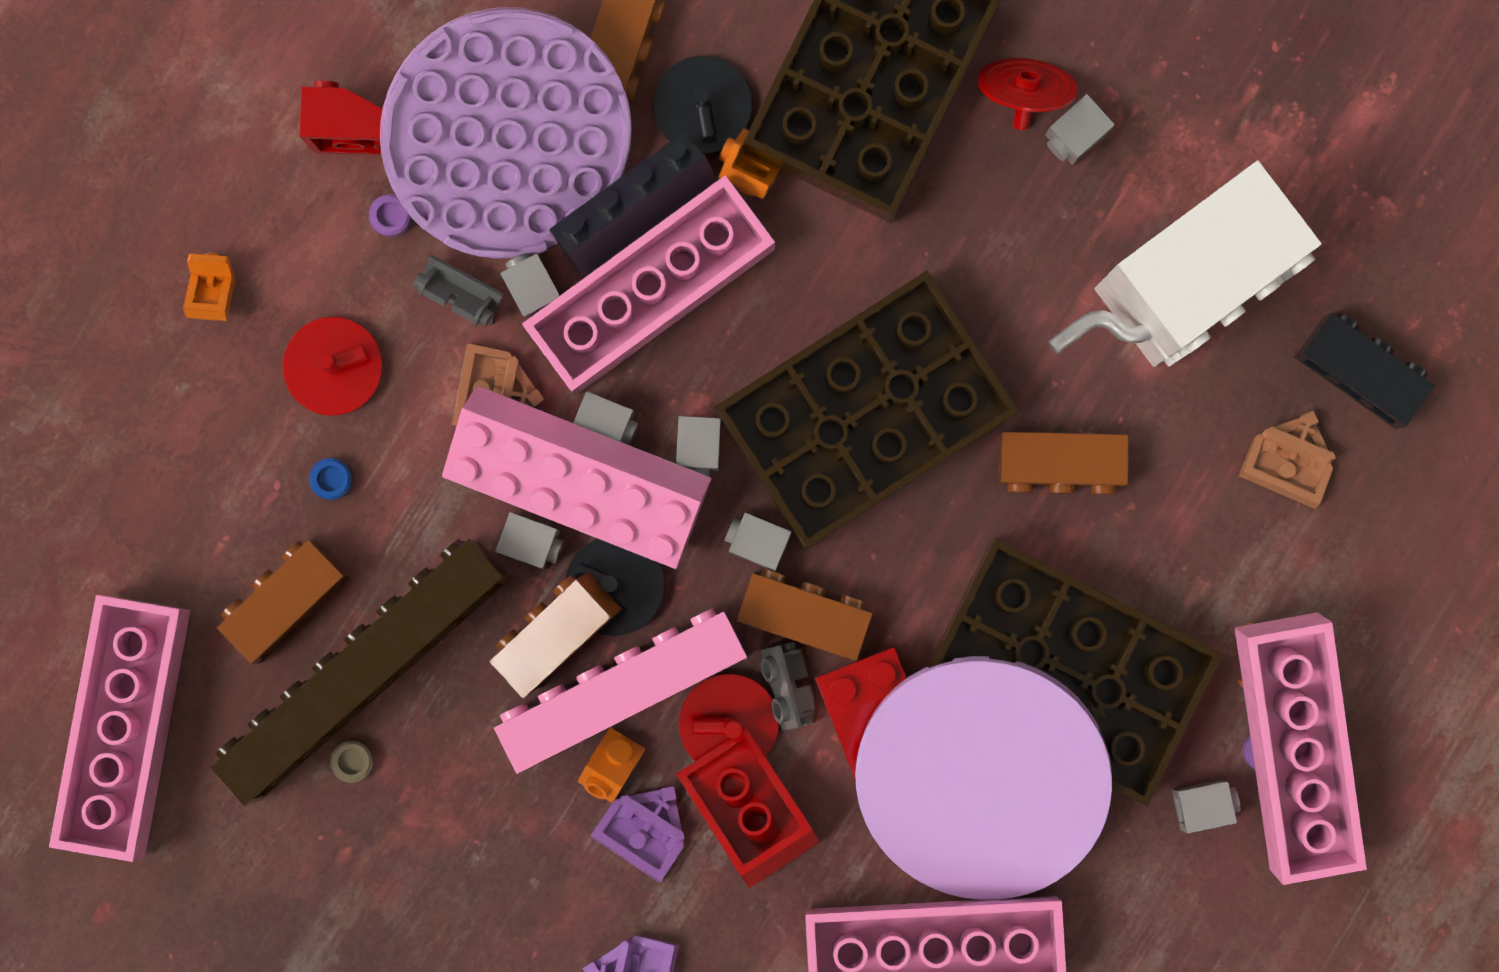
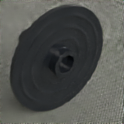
M711 56L690 57L673 65L660 79L653 100L654 116L660 131L669 142L684 132L703 154L722 151L729 137L735 140L743 128H747L752 112L750 89L741 73L726 61Z
M596 539L585 545L575 555L568 567L566 578L572 575L575 579H578L589 572L601 585V588L622 608L597 633L620 636L635 632L650 622L661 606L665 582L659 562L606 541Z

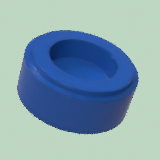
M327 458L313 466L309 475V484L312 491L318 497L331 501L338 500L346 496L353 484V476L350 468L345 463L337 459Z

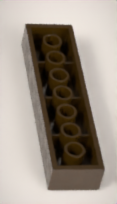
M457 539L440 554L444 560L435 569L426 567L414 576L408 583L412 589L406 595L398 598L394 595L376 611L380 617L372 625L368 624L365 626L361 624L344 639L348 645L340 653L336 652L333 654L330 652L312 667V670L316 673L312 678L306 679L302 683L298 680L280 695L283 703L278 708H273L270 711L268 709L263 710L247 725L251 731L246 736L243 735L238 739L233 737L215 753L219 760L210 768L243 806L261 801L511 580L479 542L468 539L466 542Z

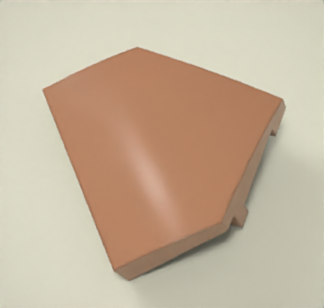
M467 344L451 426L457 427L462 407L477 386L531 407L542 402L544 398L538 389H535L519 365L515 356L512 357L510 352Z
M1314 411L1303 414L1297 419L1276 427L1266 428L1263 433L1256 435L1248 450L1239 477L1316 509L1322 501L1333 470L1331 462L1336 457L1333 452L1328 450L1317 427L1319 421Z

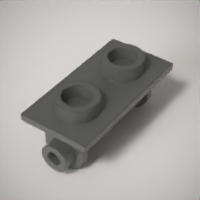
M433 255L429 256L424 273H419L413 283V288L418 290L419 296H425L443 307L447 302L452 304V312L473 322L472 324L476 327L479 324L485 327L488 324L492 325L504 295Z
M794 641L761 650L763 657L761 660V671L765 680L769 682L773 697L771 702L772 714L780 724L781 731L816 723L814 714H817L818 711L811 685L797 688L795 680L808 677L802 648L797 649L796 642Z

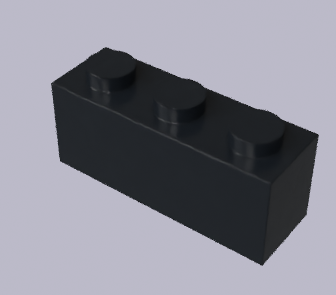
M1330 313L1323 317L1294 358L1394 429L1406 427L1435 387L1433 383L1426 379L1428 377L1427 372L1412 362L1407 361L1404 364L1392 355L1394 352L1393 348L1376 337L1370 340L1358 331L1360 328L1358 323L1347 315L1339 313L1336 316L1334 313Z

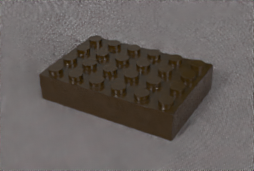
M814 0L743 142L744 152L892 224L1001 0Z
M928 271L920 274L714 407L716 414L721 418L727 431L804 550L815 545L1019 412Z
M992 539L927 667L931 668L939 664L951 662L955 658L989 656V659L1004 660L1012 663L1016 661L1052 676L1082 701L1097 722L1110 756L1112 789L1148 807L1223 654L997 539Z

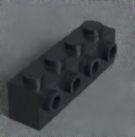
M683 132L589 201L552 226L549 231L567 260L584 279L718 180L705 155Z

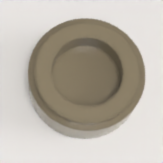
M350 740L343 742L334 749L331 755V769L334 775L341 781L347 783L361 781L371 773L374 767L373 752L361 741Z

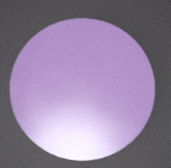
M521 7L488 8L468 13L440 26L423 39L403 61L393 78L383 105L380 122L381 155L390 185L402 206L422 229H425L447 246L464 253L488 258H515L524 253L533 255L544 252L548 247L557 244L549 231L552 226L623 176L631 146V113L627 95L624 92L615 67L598 45L578 28L554 15L534 9Z
M989 656L955 658L951 662L939 664L931 668L926 667L909 676L897 685L874 711L861 739L856 761L855 777L859 806L864 821L879 847L898 867L914 879L941 892L963 898L978 900L1013 898L1043 889L1058 881L1075 868L1092 849L1100 836L1110 807L1112 793L1110 756L1094 717L1082 701L1061 682L1037 668L1017 661L1012 663L1004 660L989 659Z

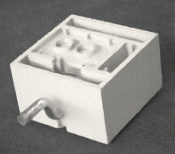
M1257 160L1117 264L1094 288L1112 313L1105 310L1086 313L1048 340V344L1058 355L1090 330L1096 327H1103L1118 340L1129 344L1135 343L1153 367L1163 361L1170 367L1209 340L1211 336L1206 330L1219 320L1226 327L1245 313L1246 310L1241 304L1255 295L1261 301L1280 287L1283 282L1316 260L1311 252L1322 243Z

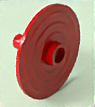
M1027 58L1001 59L984 66L978 75V86L988 98L998 104L1015 109L1012 126L1017 130H1027L1029 128L1031 112H1048L1062 109L1070 105L1077 96V84L1071 75L1055 65Z
M324 317L304 325L291 338L284 353L283 376L291 395L306 409L327 416L344 415L359 409L374 395L382 376V356L373 336L360 324L342 317Z
M720 674L705 679L691 690L680 710L679 734L685 750L696 761L730 738L739 737L742 730L747 728L766 757L776 741L779 723L772 714L771 702L773 699L759 683L743 675Z

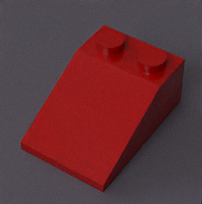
M315 81L314 87H301L299 137L314 153L381 155L380 122L383 108L345 88H339V83Z
M894 647L814 677L855 782L857 755L861 739L870 718L883 699L897 685L907 679Z
M747 728L742 730L739 737L730 738L676 773L749 888L820 843L813 829Z

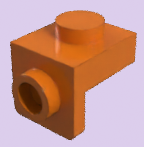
M743 128L735 140L730 137L727 139L718 160L724 162L719 178L726 175L729 181L742 193L764 199L774 184L780 169L743 151V142L749 132Z
M216 253L189 254L187 264L191 275L183 307L185 317L227 321L236 281L230 258Z
M610 727L586 764L578 782L585 787L590 795L613 803L644 753L645 748Z

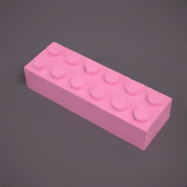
M725 175L530 317L522 325L574 396H576L775 250V241Z
M480 386L475 388L462 407L442 474L443 478L674 569L677 568L688 545L712 479L709 476Z
M96 595L49 848L130 862L145 858L191 610L114 596Z
M711 608L690 619L694 627L680 634L676 627L671 628L652 638L655 644L654 647L641 652L639 646H636L614 657L617 666L607 671H604L602 665L596 666L576 677L579 685L567 690L565 685L562 684L539 695L540 705L529 709L527 703L501 714L500 718L503 723L494 727V730L516 774L747 658L726 613L722 612L717 615L714 608Z
M1317 612L1235 627L1270 871L1283 885L1367 870L1332 622Z
M1057 896L805 909L808 972H1066L1062 901Z

